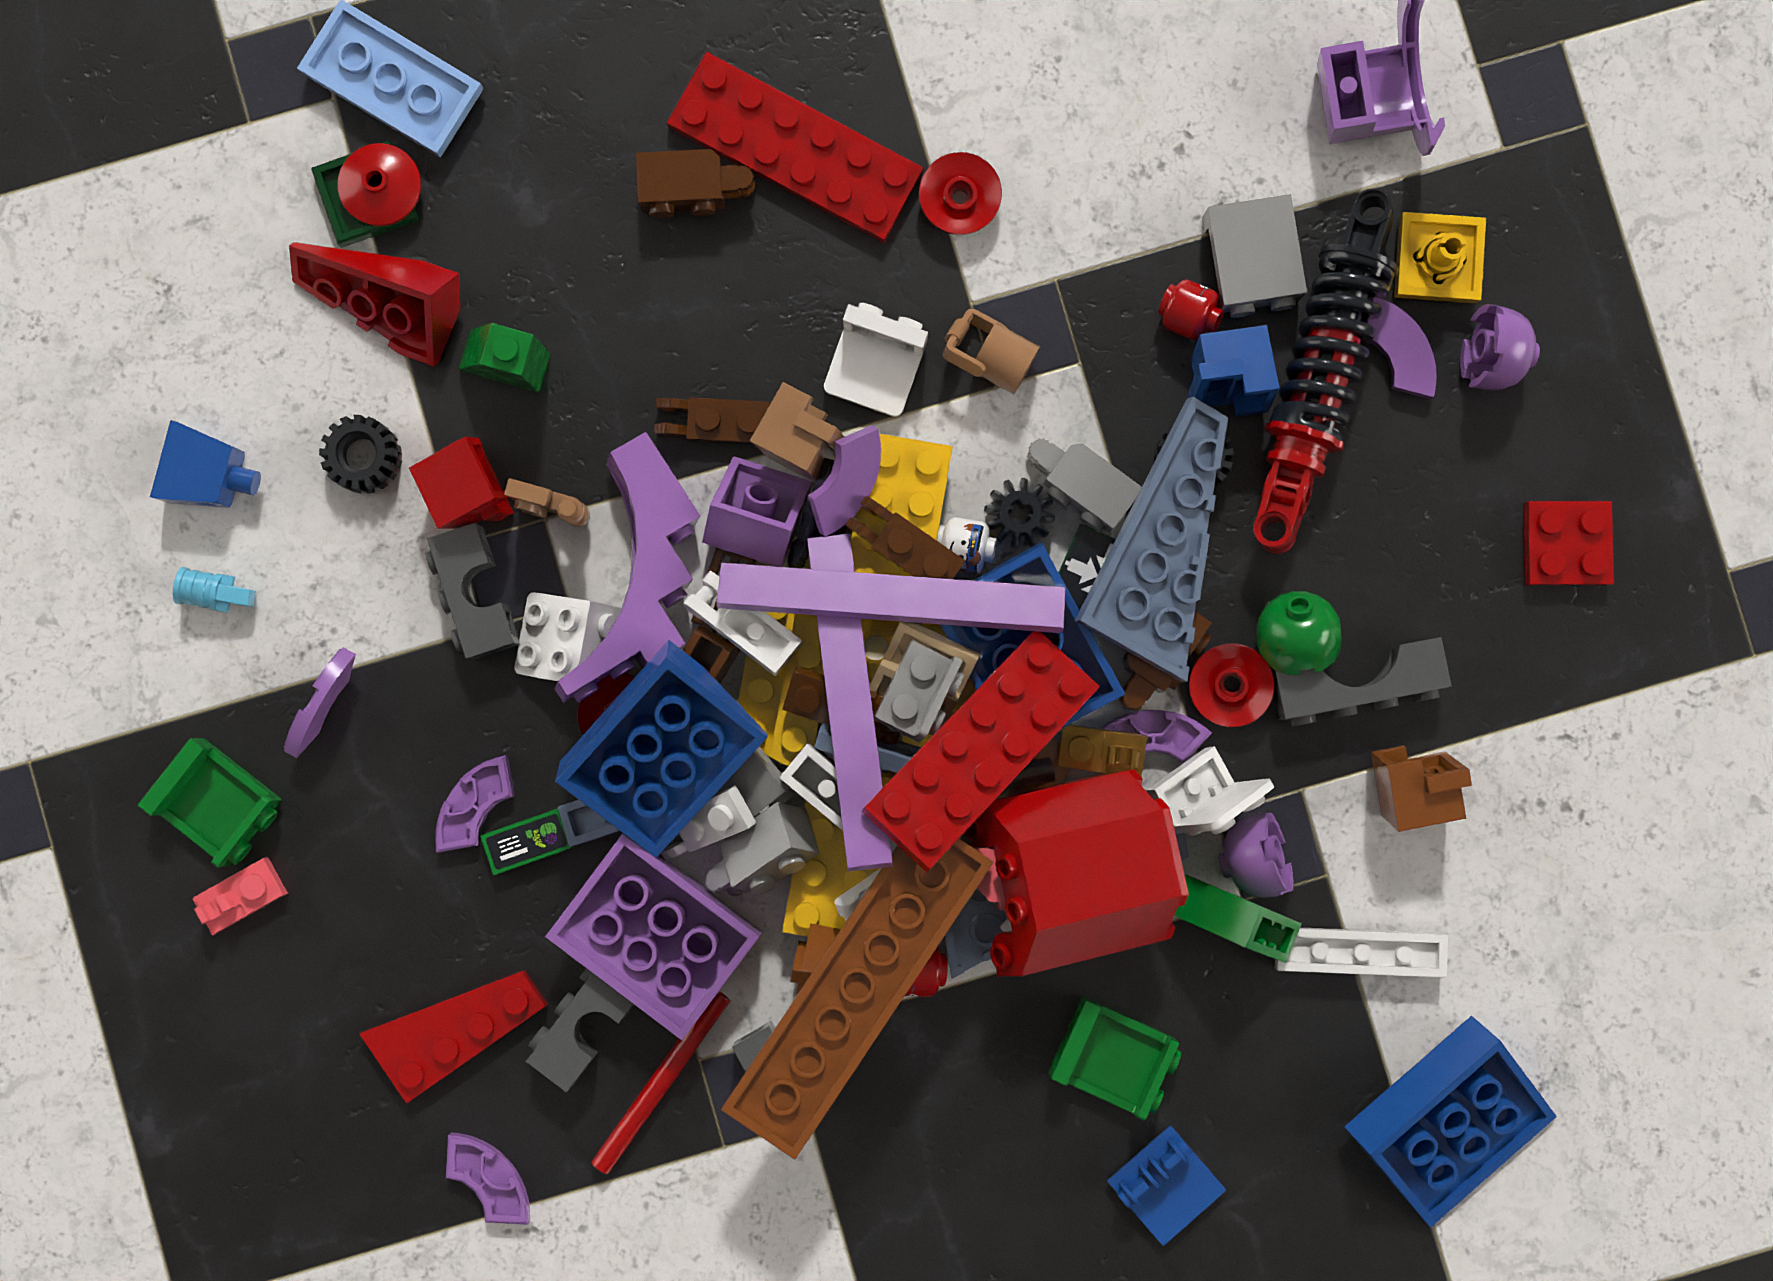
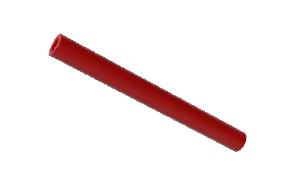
M719 991L683 1040L678 1039L591 1161L596 1169L604 1174H608L731 1002L725 994Z

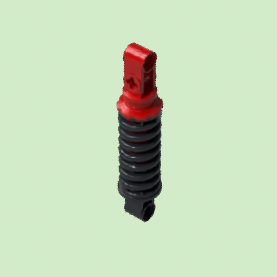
M1371 188L1358 194L1353 202L1341 244H1328L1320 249L1318 268L1321 274L1313 279L1311 289L1314 296L1309 298L1305 305V311L1309 317L1300 321L1298 331L1302 338L1295 341L1292 347V353L1296 359L1287 364L1285 373L1289 381L1284 382L1279 389V396L1284 402L1274 407L1270 422L1266 423L1265 431L1276 438V443L1273 447L1274 450L1268 452L1266 459L1272 465V468L1264 484L1260 508L1254 523V534L1262 548L1272 554H1282L1292 548L1296 541L1302 517L1307 510L1311 498L1314 478L1324 476L1326 466L1323 465L1326 459L1325 456L1327 453L1343 451V436L1334 426L1335 424L1346 425L1349 423L1350 415L1340 409L1341 403L1353 404L1355 402L1356 392L1347 388L1348 382L1358 383L1363 378V372L1353 366L1354 361L1364 362L1368 360L1370 351L1365 346L1360 345L1361 340H1373L1376 336V329L1372 325L1360 320L1361 318L1379 319L1383 313L1382 307L1368 300L1367 297L1385 298L1388 296L1392 280L1398 273V265L1391 259L1383 256L1393 226L1394 216L1390 197L1380 189ZM1372 207H1379L1384 210L1383 215L1376 220H1367L1362 217L1363 213ZM1282 523L1286 526L1285 535L1280 540L1268 541L1264 538L1265 530L1270 524Z

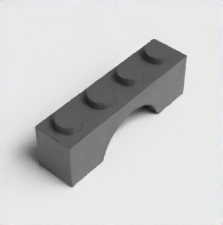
M1442 637L1390 647L1383 670L1371 682L1360 687L1342 685L1331 679L1324 671L1314 673V668L1300 670V675H1288L1272 670L1274 676L1273 699L1278 720L1290 719L1291 726L1317 722L1315 714L1331 711L1332 718L1358 714L1356 706L1372 703L1374 710L1399 706L1397 697L1413 695L1415 702L1440 697L1439 689L1452 687Z

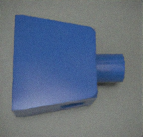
M170 420L150 497L171 504L230 508L235 491L252 496L257 493L261 474L259 471L242 467L245 457L244 451L179 422Z

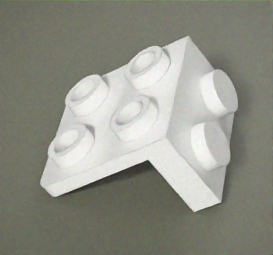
M859 303V306L855 307L848 304L843 318L844 329L824 382L825 392L880 413L898 417L903 412L928 340V332L921 330L923 325L913 319L899 317L898 321L882 316L883 311L873 305Z
M536 592L530 593L527 597L519 639L520 644L518 645L514 668L516 673L559 681L583 663L606 638L618 618L621 608L581 599Z
M1215 746L1201 750L1148 788L1146 792L1153 799L1161 798L1170 807L1175 834L1188 833L1189 836H1195L1205 831L1219 834L1228 830L1236 823L1234 817L1242 811L1247 812L1263 804L1266 800L1264 795L1271 791L1274 785L1270 779L1234 782Z

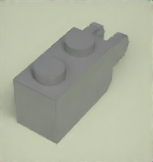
M1039 438L1033 443L1031 442V446H1029L1028 455L1026 456L1029 459L1028 462L1030 461L1031 465L1034 464L1036 469L1047 476L1043 485L1049 488L1046 494L1060 506L1067 508L1071 504L1083 514L1080 519L1099 533L1102 529L1110 533L1136 500L1142 488L1083 443L1071 445L1066 452L1055 444H1050L1049 440H1045V438Z
M776 802L754 818L756 823L749 829L725 838L721 848L723 860L708 871L705 886L710 889V892L721 893L725 889L728 895L738 897L747 891H750L752 894H763L771 891L775 887V883L788 874L802 870L806 862L820 853L807 810Z

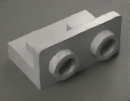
M912 640L874 715V720L917 742L926 738L928 733L934 735L941 726L946 714L940 710L946 695L953 697L964 677V674L958 671L963 660L956 656L949 659Z

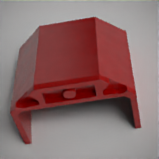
M1134 769L1082 777L996 798L964 832L966 837L975 846H994L996 871L1001 879L1006 901L1005 913L1012 929L1011 932L997 934L993 939L990 949L991 960L996 967L998 977L1024 976L1172 938L1176 928L1172 920L1177 908L1185 905L1189 893L1170 807L1161 798L1153 799L1142 787L1143 778Z

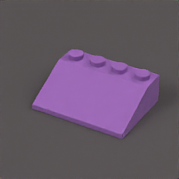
M623 833L545 937L679 1039L683 1040L763 931L669 860H666L661 854L654 857Z

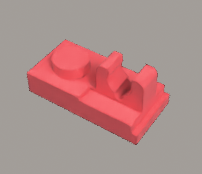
M266 857L195 896L193 901L197 908L194 911L201 924L206 923L211 934L215 935L285 896L288 892L270 859Z

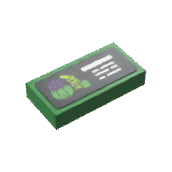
M558 808L480 835L493 875L575 847L569 846Z

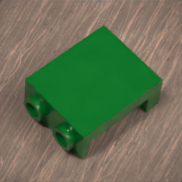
M190 738L138 806L150 816H162L214 857L211 863L219 868L230 866L232 863L237 865L245 858L252 848V845L248 842L258 830L263 832L278 815L275 808L282 799L205 738Z
M1082 995L1048 1073L1052 1080L1065 1086L1067 1084L1073 1085L1133 1113L1136 1118L1145 1121L1149 1112L1155 1114L1164 1095V1090L1160 1089L1166 1073L1170 1075L1174 1073L1181 1057V1051L1177 1050L1179 1042L1174 1037Z

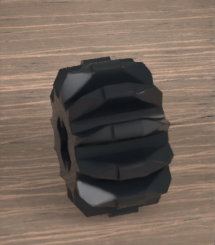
M1021 478L1018 491H1015L1010 480L1004 481L1003 489L1007 496H1004L997 490H992L990 493L991 499L1000 506L986 505L984 507L985 514L998 517L986 523L989 529L1002 528V531L996 537L997 543L1001 544L1009 534L1013 536L1011 549L1014 550L1019 548L1021 536H1024L1029 548L1036 545L1032 531L1040 537L1046 538L1049 531L1039 522L1052 523L1055 520L1054 514L1042 512V509L1048 508L1053 504V499L1047 497L1038 501L1037 497L1041 494L1043 486L1038 484L1032 493L1026 491L1028 486L1026 478ZM1018 504L1020 509L1028 508L1030 514L1025 518L1027 523L1021 524L1018 518L1010 519L1009 514L1014 509L1012 505Z

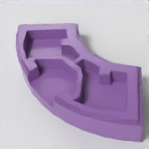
M1372 298L1371 301L1382 307L1383 313L1379 319L1365 320L1366 323L1376 329L1375 338L1366 342L1374 345L1386 358L1391 371L1390 389L1431 400L1435 395L1437 374L1434 355L1425 334L1419 325L1402 309L1386 300Z
M873 425L834 441L836 458L831 474L821 487L808 495L818 531L824 537L844 526L850 517L853 518L862 507L861 501L865 496L869 497L874 487L881 461V442L879 431Z
M344 647L339 649L313 684V687L316 688L313 697L304 710H298L288 732L284 745L286 753L297 758L320 733L332 704L349 682L356 656L355 653Z
M1166 710L1131 712L1119 716L1101 727L1102 729L1147 735L1145 753L1158 752L1168 754L1181 763H1184L1212 734V732L1197 721L1185 715Z
M508 755L493 758L474 767L453 788L446 801H444L437 820V853L481 845V828L487 814L499 802L515 796Z
M451 1132L448 1135L446 1178L463 1182L476 1193L484 1208L485 1223L528 1225L530 1222V1205L527 1191L522 1178L509 1159L494 1146L481 1139Z

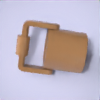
M968 309L962 319L955 320L946 334L945 341L947 343L942 355L945 360L972 375L983 377L1006 391L1015 394L1032 365L1040 346L1009 330L1002 323L978 310ZM969 324L989 334L976 359L955 348L960 345L969 331Z

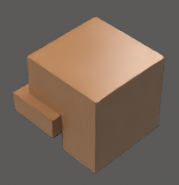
M783 382L751 437L750 442L769 459L816 482L824 458L831 460L836 458L834 441L845 436L837 427L825 422L828 416L826 412L810 405L813 401L812 396Z

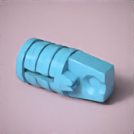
M181 567L176 574L173 585V601L175 604L182 605L186 603L187 605H197L202 608L209 607L213 611L228 613L230 603L253 607L256 591L234 587V576L220 573L214 575L209 572L203 573L202 571Z

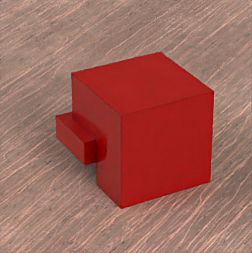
M463 437L409 467L437 529H457L481 520L501 521L514 514L479 438Z

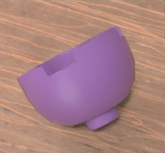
M1492 304L1483 305L1475 312L1470 321L1478 323L1474 329L1472 339H1463L1461 347L1460 369L1462 378L1471 380L1469 387L1482 390H1501L1516 385L1529 372L1530 368L1536 365L1540 354V347L1536 343V335L1530 321L1515 310Z
M1267 811L1259 812L1240 819L1228 830L1224 839V853L1218 855L1223 876L1225 878L1232 877L1235 885L1249 896L1258 898L1276 897L1293 890L1291 863L1285 864L1281 844L1286 842L1280 826L1272 813L1267 814Z

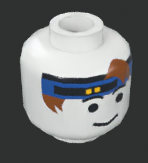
M952 517L945 526L939 525L937 541L966 560L958 572L976 575L981 573L985 562H994L997 538L990 537V529L985 522Z

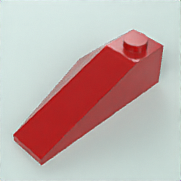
M293 242L289 245L292 282L332 309L341 307L356 317V325L364 331L368 332L373 329L389 340L388 347L398 354L433 367L439 363L461 309L458 272L422 260Z

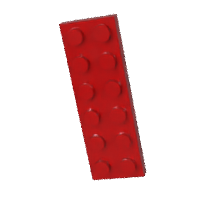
M707 51L667 121L668 128L707 149H712L718 155L739 166L751 168L752 173L882 243H885L924 171L922 166Z
M1033 631L874 796L861 812L927 873L1100 686L1043 633Z

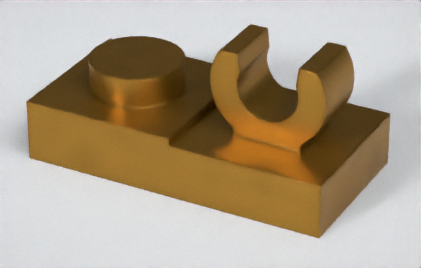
M1069 724L1062 730L1057 766L1102 773L1134 769L1142 777L1147 735Z

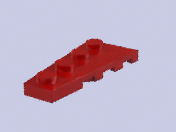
M522 970L359 1034L404 1101L408 1103L547 1006L548 1003L527 972Z

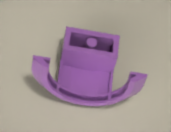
M1398 0V45L1365 51L1364 42L1357 41L1320 49L1317 70L1329 144L1412 130L1419 152L1423 156L1431 154L1445 128L1444 117L1439 118L1437 124L1434 125L1429 114L1423 88L1419 54V20L1425 0Z

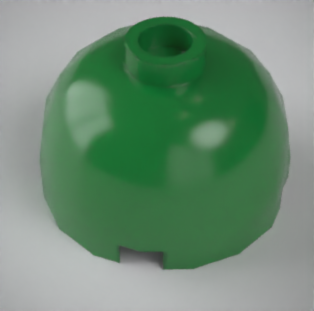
M1291 591L1281 594L1265 606L1258 619L1257 646L1259 647V653L1271 668L1288 675H1300V670L1314 668V673L1323 671L1335 662L1341 651L1340 618L1331 604L1317 594L1307 591Z

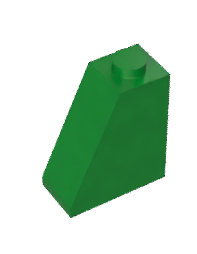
M490 323L470 330L459 370L539 393L550 353L533 334Z
M1185 874L1189 895L1185 905L1178 907L1174 916L1245 948L1286 963L1302 923Z

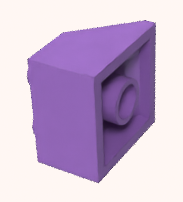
M733 456L710 504L702 543L757 560L761 563L783 567L794 540L812 481Z

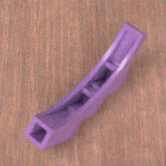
M646 432L611 451L606 463L621 492L630 522L632 563L629 587L620 614L606 638L583 663L557 682L554 689L563 703L573 697L578 703L599 690L596 683L611 675L613 680H616L635 668L633 660H636L641 669H643L668 640L680 649L685 645L684 640L661 604H664L666 608H670L688 596L685 590L689 587L693 578L669 541H672L674 545H678L695 533L693 527H695L701 515Z

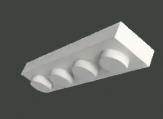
M1300 928L1286 963L1275 959V969L1278 971L1447 978L1448 935L1442 933Z

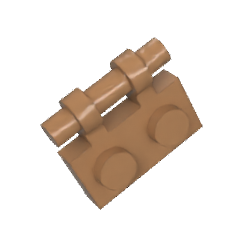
M508 479L504 495L514 500V508L522 510L523 513L546 519L548 512L554 513L574 527H581L588 523L590 519L589 508L578 499L553 492L550 489Z

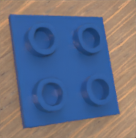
M1171 1125L1107 1180L1118 1193L1123 1203L1128 1208H1131L1163 1246L1226 1191L1225 1187Z

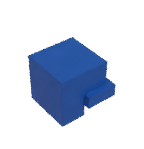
M1267 325L1199 335L1191 358L1194 378L1188 392V398L1195 397L1210 407L1231 405L1233 402L1235 417L1268 413L1280 387Z

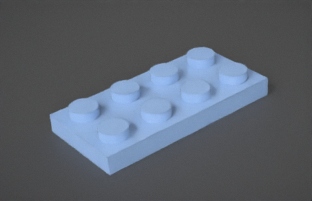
M344 0L338 2L297 67L301 74L440 158L484 89L481 83Z

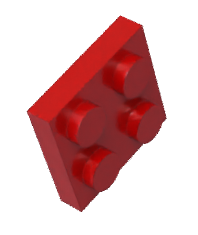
M1612 501L1525 502V586H1606L1614 584Z

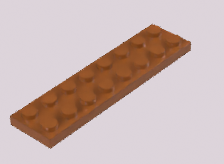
M960 838L927 873L898 845L891 853L892 866L881 868L722 1106L721 1110L794 1160L797 1158L993 864V860Z

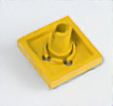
M1402 212L1399 216L1396 264L1399 269L1395 277L1394 298L1476 304L1481 301L1486 218ZM1415 252H1418L1416 255L1417 259H1420L1423 256L1422 262H1416L1414 260L1413 254ZM1434 274H1439V275L1436 277V281H1441V280L1443 279L1442 284H1436V283H1434V281H1433V275H1434Z

